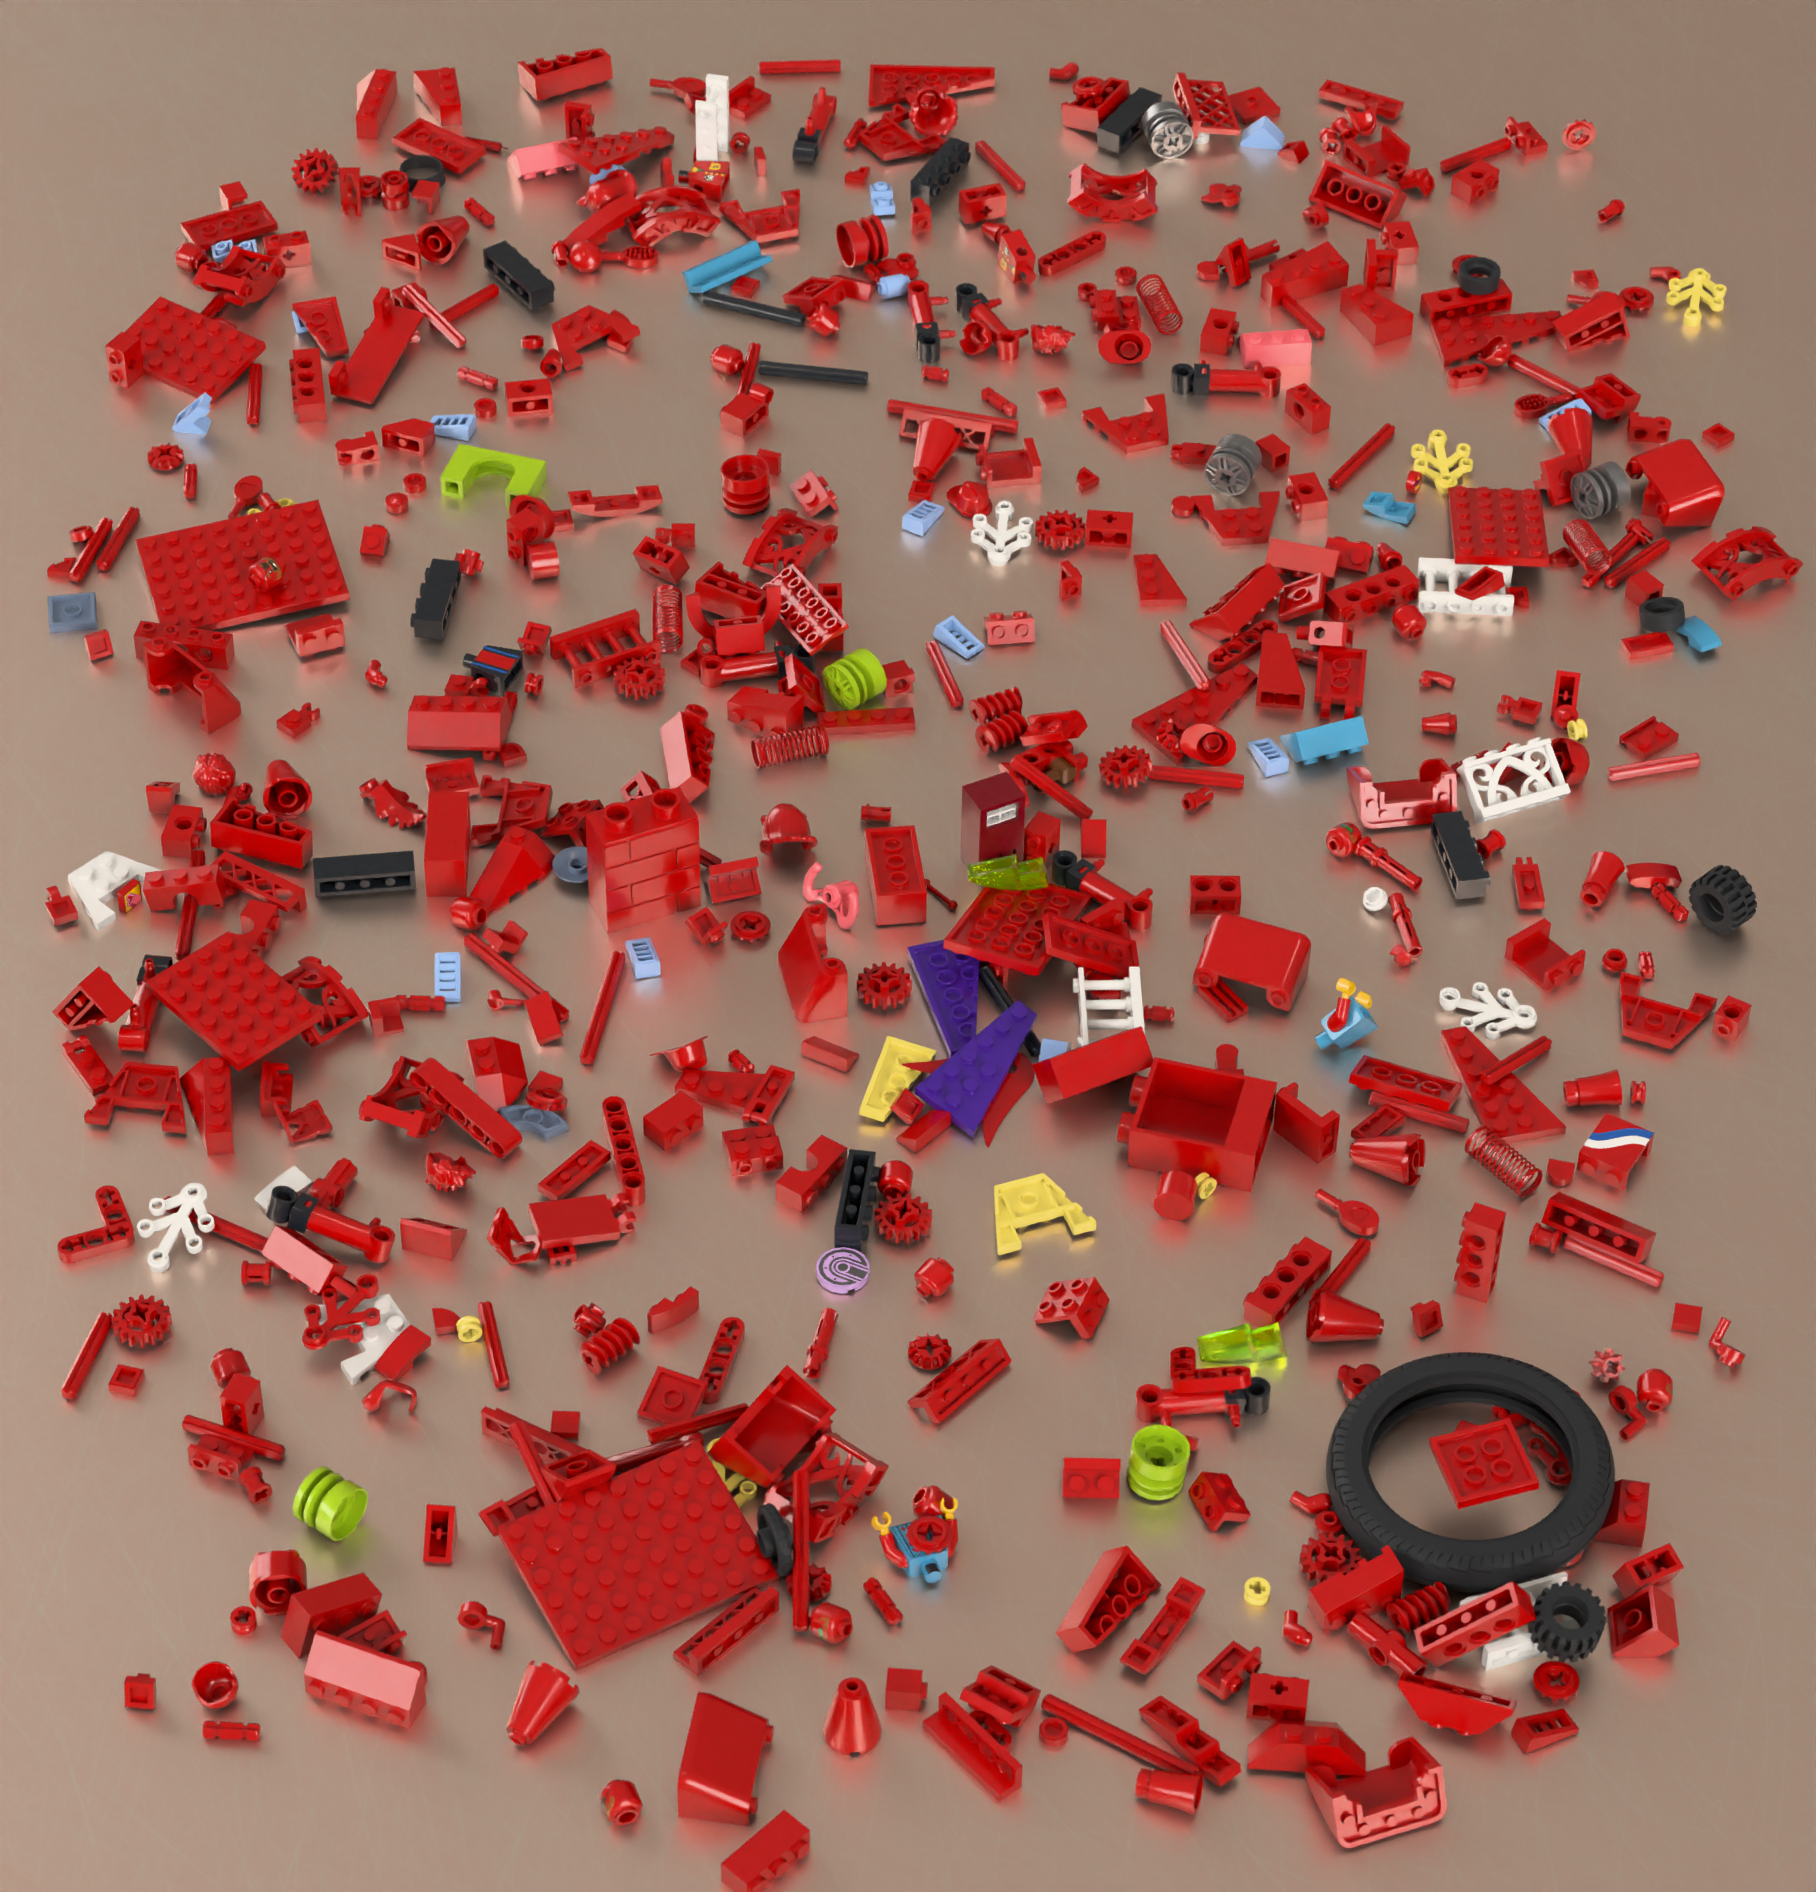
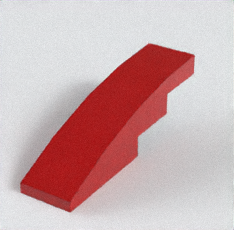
M629 192L594 213L563 240L568 245L567 255H570L573 246L580 241H591L597 246L608 241L607 234L624 226V218L642 210L641 202Z
M1158 1696L1139 1709L1141 1717L1179 1756L1197 1766L1199 1773L1203 1774V1776L1218 1787H1221L1242 1772L1240 1763L1221 1751L1219 1741L1200 1729L1198 1719L1163 1696Z

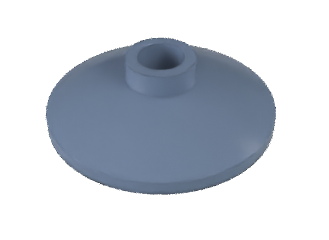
M575 846L560 851L553 860L554 873L560 879L567 882H587V847Z

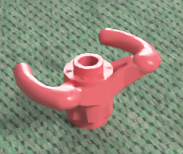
M817 862L808 870L805 876L803 895L808 901L820 900L836 913L839 927L849 929L855 922L858 914V887L854 882L844 880L826 885L825 888L814 889V879L822 869V865Z

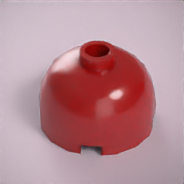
M1556 738L1552 740L1551 746L1565 783L1573 786L1582 781L1587 775L1590 766V758L1586 747L1579 741L1570 738ZM1549 771L1545 772L1548 781L1553 783Z

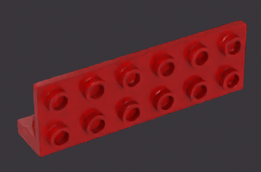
M381 287L373 299L375 318L348 363L337 360L328 374L331 395L373 404L424 318V313L393 305L390 288Z

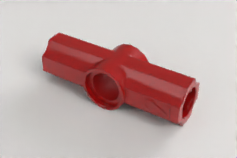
M346 1158L337 1160L323 1179L317 1178L311 1187L310 1195L313 1192L318 1193V1205L327 1209H337L344 1199L346 1188L358 1174L357 1167L354 1166L351 1160Z
M1359 1612L1353 1617L1347 1627V1632L1368 1649L1370 1657L1376 1664L1382 1667L1388 1665L1400 1676L1403 1671L1418 1676L1424 1675L1428 1664L1406 1646V1642L1399 1632L1394 1629L1385 1630L1366 1613Z

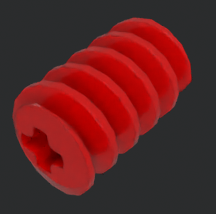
M1013 687L1011 690L1006 689L1003 692H996L994 695H986L985 698L979 697L977 700H970V714L974 721L979 722L980 726L987 723L986 720L992 722L995 717L1000 718L1004 714L1008 715L1011 711H1017L1022 714V696L1019 689Z
M1011 711L1008 715H1002L992 722L990 721L985 723V725L978 726L975 730V738L978 746L985 754L989 753V749L994 753L999 748H1006L1007 744L1012 745L1015 741H1021L1020 737L1027 731L1029 725L1022 714L1017 711Z
M616 1318L612 1323L606 1325L604 1329L599 1330L596 1335L591 1336L588 1341L581 1344V1358L592 1373L599 1375L602 1371L601 1367L607 1369L610 1365L609 1362L615 1363L618 1360L617 1356L623 1357L626 1354L625 1350H633V1343L639 1345L640 1336L631 1322L625 1318Z
M1436 1581L1433 1585L1425 1586L1423 1590H1416L1413 1594L1406 1595L1404 1599L1399 1598L1394 1603H1388L1386 1605L1387 1616L1394 1627L1399 1629L1404 1635H1409L1411 1628L1415 1630L1421 1627V1624L1429 1623L1430 1619L1433 1621L1439 1618L1440 1615L1443 1616L1449 1613L1450 1597L1445 1586L1441 1582Z

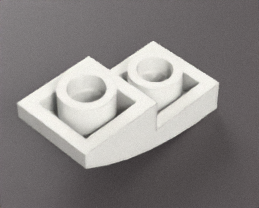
M293 1166L273 1180L254 1200L266 1211L274 1187H290L297 1192L299 1198L302 1192L306 1193L314 1182L296 1166Z

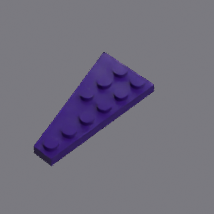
M944 940L907 947V955L947 1052L951 1057L976 1036L979 960L944 949Z
M1017 1000L915 1087V1094L935 1110L950 1112L951 1122L973 1138L980 1122L983 1121L989 1105L1003 1084L1009 1068L1017 1058L1022 1044L1025 1043L1037 1020V1014Z

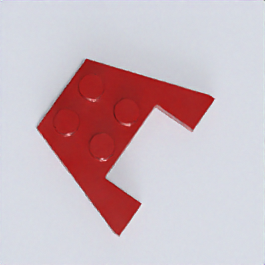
M899 103L892 106V111H886L882 115L881 120L878 122L874 121L859 133V141L883 161L937 152L946 142L936 133L917 140L900 127L898 123L909 119V111Z
M800 189L782 191L781 200L784 204L782 206L743 212L738 200L720 202L719 211L758 243L788 239L798 236Z
M591 305L583 307L551 324L566 373L583 364L582 357L576 350L613 332L623 343L641 335L638 326Z
M1164 393L1145 397L1144 405L1149 412H1142L1134 416H1124L1110 421L1101 407L1082 411V419L1085 422L1090 421L1094 424L1095 430L1108 435V440L1126 454L1169 445Z
M1280 491L1259 492L1261 508L1248 507L1243 509L1226 508L1224 510H1215L1212 495L1191 496L1195 502L1194 508L1199 511L1200 518L1207 521L1210 531L1222 546L1265 544L1269 542L1277 505L1279 504Z
M482 775L480 785L481 796H503L498 823L472 825L469 840L472 848L501 840L512 825L529 831L547 826L553 795L551 785L523 781L522 784L512 783L509 778L493 780L490 775Z
M1621 971L1619 986L1623 1036L1673 1049L1716 1008L1717 998L1696 992L1688 1010L1638 996L1643 984V977Z
M126 1062L109 1083L110 1087L104 1094H100L95 1100V1106L91 1110L88 1109L84 1114L85 1123L108 1126L114 1106L164 1110L165 1114L161 1124L162 1131L186 1133L178 1067Z

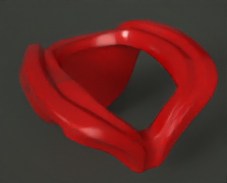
M1378 103L1368 104L1363 112H1360L1353 106L1345 107V112L1350 116L1351 125L1357 131V135L1367 137L1374 133L1377 125L1376 110L1378 109Z
M384 1380L379 1382L361 1400L364 1409L369 1412L379 1409L385 1388H390L412 1395L408 1410L412 1412L417 1401V1393L406 1384L393 1380Z

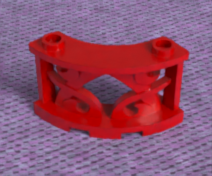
M1083 163L1069 173L1071 196L1067 198V203L1086 217L1090 218V216L1100 218L1102 222L1120 223L1122 220L1132 219V221H1138L1158 212V206L1155 204L1157 180L1146 169L1130 175L1112 176L1097 172ZM1101 195H1120L1125 198L1109 200Z
M664 186L638 195L635 198L641 202L642 210L624 218L632 232V238L642 246L652 247L663 238L672 235V232L679 230L708 237L721 223L719 217L713 215L705 203V194L686 186ZM662 207H680L678 210L667 213L656 212Z
M233 245L228 256L220 264V268H210L200 264L192 284L198 289L208 292H218L221 289L233 291L240 300L256 302L266 297L279 280L284 277L286 265L279 257L248 251Z
M782 508L777 511L776 517L770 516L762 525L763 533L759 538L754 537L742 564L776 577L780 574L777 572L779 561H783L784 569L789 564H794L805 577L806 569L814 557L823 549L831 548L832 544L836 542L838 526H822L798 517V512L795 510ZM801 533L805 543L783 550L781 535ZM772 544H776L778 546L777 551H775V545L771 546ZM773 563V570L760 566V564Z
M1752 526L1750 530L1740 528L1727 533L1725 539L1718 543L1715 541L1711 542L1691 560L1732 600H1736L1746 590L1764 580L1772 578L1790 580L1803 565L1801 560L1790 557L1774 541L1776 535L1772 531L1757 526ZM1748 551L1763 555L1762 560L1757 564L1737 562L1739 552ZM1711 569L1720 570L1717 577L1710 571ZM1729 572L1728 584L1725 586L1720 580Z
M306 956L297 961L300 965L299 967L281 976L297 991L299 988H324L321 996L323 1005H314L322 1013V1020L317 1023L321 1025L323 1030L325 1027L324 1017L329 1018L333 1029L320 1036L314 1025L301 1032L302 1039L310 1047L322 1044L355 1023L370 1016L353 988L351 987L347 990L340 982L342 976L332 966L324 967L321 965V959L317 957ZM329 997H334L336 1000H332V999H331V1006H330L329 1003H328V998H329ZM335 1018H350L339 1026L336 1025Z
M400 1056L399 1061L395 1062L392 1068V1075L385 1086L378 1093L367 1095L366 1100H363L359 1107L360 1120L366 1122L379 1120L408 1130L406 1135L418 1139L428 1137L429 1130L435 1131L444 1120V1116L441 1115L443 1113L441 1109L429 1099L427 1100L413 1086L411 1081L406 1079L410 1068H417L422 1062ZM450 1071L460 1081H464V1078L458 1073ZM420 1095V1105L423 1110L401 1111L397 1108L396 1102Z
M824 1433L817 1440L815 1449L810 1457L798 1469L808 1471L809 1490L810 1485L838 1479L837 1495L840 1499L838 1502L818 1501L811 1504L809 1499V1541L812 1543L821 1542L835 1534L834 1528L839 1524L846 1526L860 1511V1508L857 1506L864 1499L865 1495L868 1497L873 1495L889 1467L886 1463L876 1460L849 1443L837 1433ZM836 1445L848 1452L846 1461L841 1466L838 1451L834 1460H828ZM853 1456L866 1465H852ZM793 1475L778 1484H774L767 1490L764 1496V1504L770 1503L774 1505L780 1515L792 1523ZM846 1479L847 1486L852 1485V1487L849 1490L843 1489V1485Z

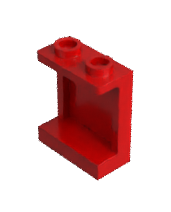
M1024 438L1023 449L987 453L984 444H979V452L975 453L976 466H980V479L985 481L987 489L1041 484L1042 465L1033 438Z
M1293 1082L1276 1093L1273 1130L1315 1163L1319 1164L1336 1152L1340 1115L1331 1110L1323 1117L1319 1116L1297 1099L1299 1085Z

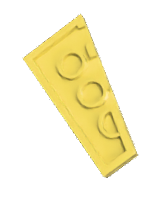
M887 1036L862 1101L859 1115L884 1122L892 1112L890 1107L899 1093L905 1088L910 1090L923 1074V1072L905 1067L902 1064L933 1061L937 1051Z

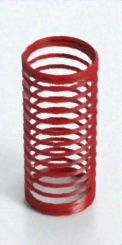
M1156 274L1142 277L1136 286V291L1158 332L1165 335L1177 332L1183 324V317L1162 278ZM1156 278V279H1154V280L1148 281L1147 283H1145V284L1142 286V284H1143L1145 281H1147L1148 279ZM1153 281H1159V282L1151 283L1150 285H1148V286L1143 290V288H1144L1148 283L1153 282ZM1154 284H1161V285L1153 286V287L1149 288V289L1145 292V290H1146L1149 286L1154 285ZM1155 287H1160V288H1157V289L1152 290V291L1146 296V294L1148 293L1149 290H1151V289H1153V288H1155ZM1172 313V315L1169 316L1168 318H1166V319H1161V318H1164V317H1166V316H1168L1169 314ZM1175 314V316H1174L1171 320H1169V321H1167V322H1162V323L1159 322V321H1165V320H1167V319H1170V318ZM1177 316L1176 320L1173 321L1171 324H1168V325H1159V324H1167V323L1171 322V321ZM1178 320V322H1177L1174 326H1172V327H1170V328H1160V327H1168V326L1174 324V323ZM1177 324H1179L1175 329H1173V330H1171V331H1162V330L1172 329V328H1174Z
M1584 519L1570 521L1563 529L1564 541L1587 573L1591 575L1603 574L1612 564L1611 553L1587 521Z
M673 585L659 586L652 593L653 641L660 638L663 640L677 639L673 642H664L659 639L664 644L678 642L671 646L661 644L663 647L677 646L673 649L661 648V651L665 653L677 651L683 645L682 592ZM669 589H670V590H674V591L677 592V593H675V592H671V591H664V592L659 593L660 591L669 590ZM664 593H672V594H675V595H676V596H674V595H663V596L658 597L659 595L664 594ZM668 596L676 598V599L664 598V599L659 600V599L662 598V597H668ZM664 600H672V601L677 602V603H674V602H663V603H660V604H659V602L664 601ZM671 603V604H674V605H664V606H663L662 604ZM674 632L676 633V634H673V635H664V634H661V633H674ZM659 635L664 636V637H672V636H676V637H675V638H671V639H665V638L660 637Z
M818 724L817 727L813 725L812 728L792 730L791 733L787 731L786 733L781 732V734L776 733L775 736L772 734L770 737L755 738L751 741L752 755L758 769L766 768L767 764L771 767L772 762L776 766L777 761L779 764H782L783 761L785 763L788 760L792 762L793 758L797 761L798 757L803 760V757L808 759L809 755L813 758L814 754L818 756L819 752L821 755H826L829 753L830 748L828 735L822 724ZM813 737L815 739L817 753L814 747ZM808 738H809V741H810L812 754H811L810 749H809ZM797 739H798V742H799V745H800L801 755H800V752H799ZM803 740H804L805 747H806V754H805V751H804ZM792 741H793V744H794V747H795L796 757H795V754H794ZM787 743H788V746H789V749H790L791 759H790V756H789V752H788V748H787ZM782 744L785 751V758L782 750ZM756 746H757L758 753H759V759H758V756H757ZM777 746H778V750H779V754H780V759H779L778 752H777ZM766 747H767V750H768L770 763H769V760H768ZM772 748H773V752H774V756H775V761H774L773 754H772Z
M1488 1126L1477 1128L1468 1137L1465 1143V1152L1472 1156L1481 1166L1489 1170L1490 1173H1493V1176L1501 1180L1519 1197H1527L1538 1188L1543 1177L1542 1171L1531 1164L1530 1161H1527V1158L1519 1154L1510 1144H1506V1141L1498 1137L1497 1134H1494ZM1486 1129L1487 1131L1481 1134L1475 1141L1472 1151H1469L1471 1142L1473 1141L1475 1136L1482 1130ZM1485 1134H1487L1486 1137H1485V1139H1484V1140L1481 1142V1144L1479 1145V1147H1477V1148L1475 1149V1146H1476V1144L1478 1143V1141H1479ZM1496 1140L1495 1144L1489 1149V1151L1485 1155H1483V1153L1491 1145V1143ZM1500 1143L1497 1150L1492 1154L1490 1158L1487 1159L1488 1155ZM1504 1147L1503 1151L1497 1156V1158L1493 1162H1491L1493 1157L1499 1152V1150ZM1508 1150L1506 1156L1501 1160V1162L1498 1165H1496V1162ZM1512 1154L1511 1158H1510V1159L1506 1162V1164L1500 1169V1166L1502 1165V1163H1504V1161L1507 1159V1157ZM1515 1157H1517L1515 1162L1509 1167V1169L1506 1172H1504L1505 1168L1510 1164V1162ZM1521 1160L1520 1164L1516 1167L1513 1173H1511L1508 1176L1510 1170H1512L1516 1163ZM1522 1165H1524L1523 1169L1518 1173V1175L1514 1179H1512L1514 1174L1519 1170V1168ZM1529 1167L1527 1173L1524 1174L1520 1181L1516 1183L1517 1179L1521 1176L1524 1170H1526ZM1535 1172H1538L1533 1183L1527 1189L1520 1192V1189L1530 1182Z

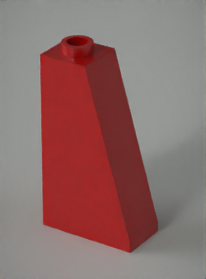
M1263 631L1256 706L1303 710L1305 686L1287 633Z

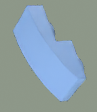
M876 182L875 185H869L873 214H895L891 184Z
M232 239L211 246L215 262L222 263L228 256L234 245ZM255 239L235 245L242 249L259 253Z

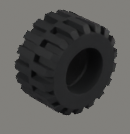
M1718 865L1691 884L1689 889L1691 908L1696 913V917L1703 922V925L1706 928L1709 927L1715 933L1729 934L1751 919L1756 913V895L1752 891L1751 884L1746 881L1743 875L1739 874V871L1736 869L1732 870L1730 866Z
M1563 1582L1562 1586H1559L1558 1583L1551 1584L1550 1589L1546 1587L1542 1590L1541 1595H1538L1533 1607L1536 1619L1528 1625V1632L1532 1633L1530 1639L1533 1644L1538 1643L1537 1649L1541 1653L1543 1651L1548 1653V1658L1558 1657V1662L1565 1663L1566 1659H1569L1570 1662H1577L1579 1657L1582 1660L1587 1658L1589 1652L1593 1653L1596 1649L1606 1624V1617L1604 1616L1606 1611L1604 1606H1599L1600 1598L1598 1596L1593 1597L1591 1595L1593 1591L1588 1587L1586 1590L1582 1589V1584L1575 1583V1586H1571L1570 1582ZM1553 1616H1570L1578 1622L1581 1628H1564L1555 1621Z

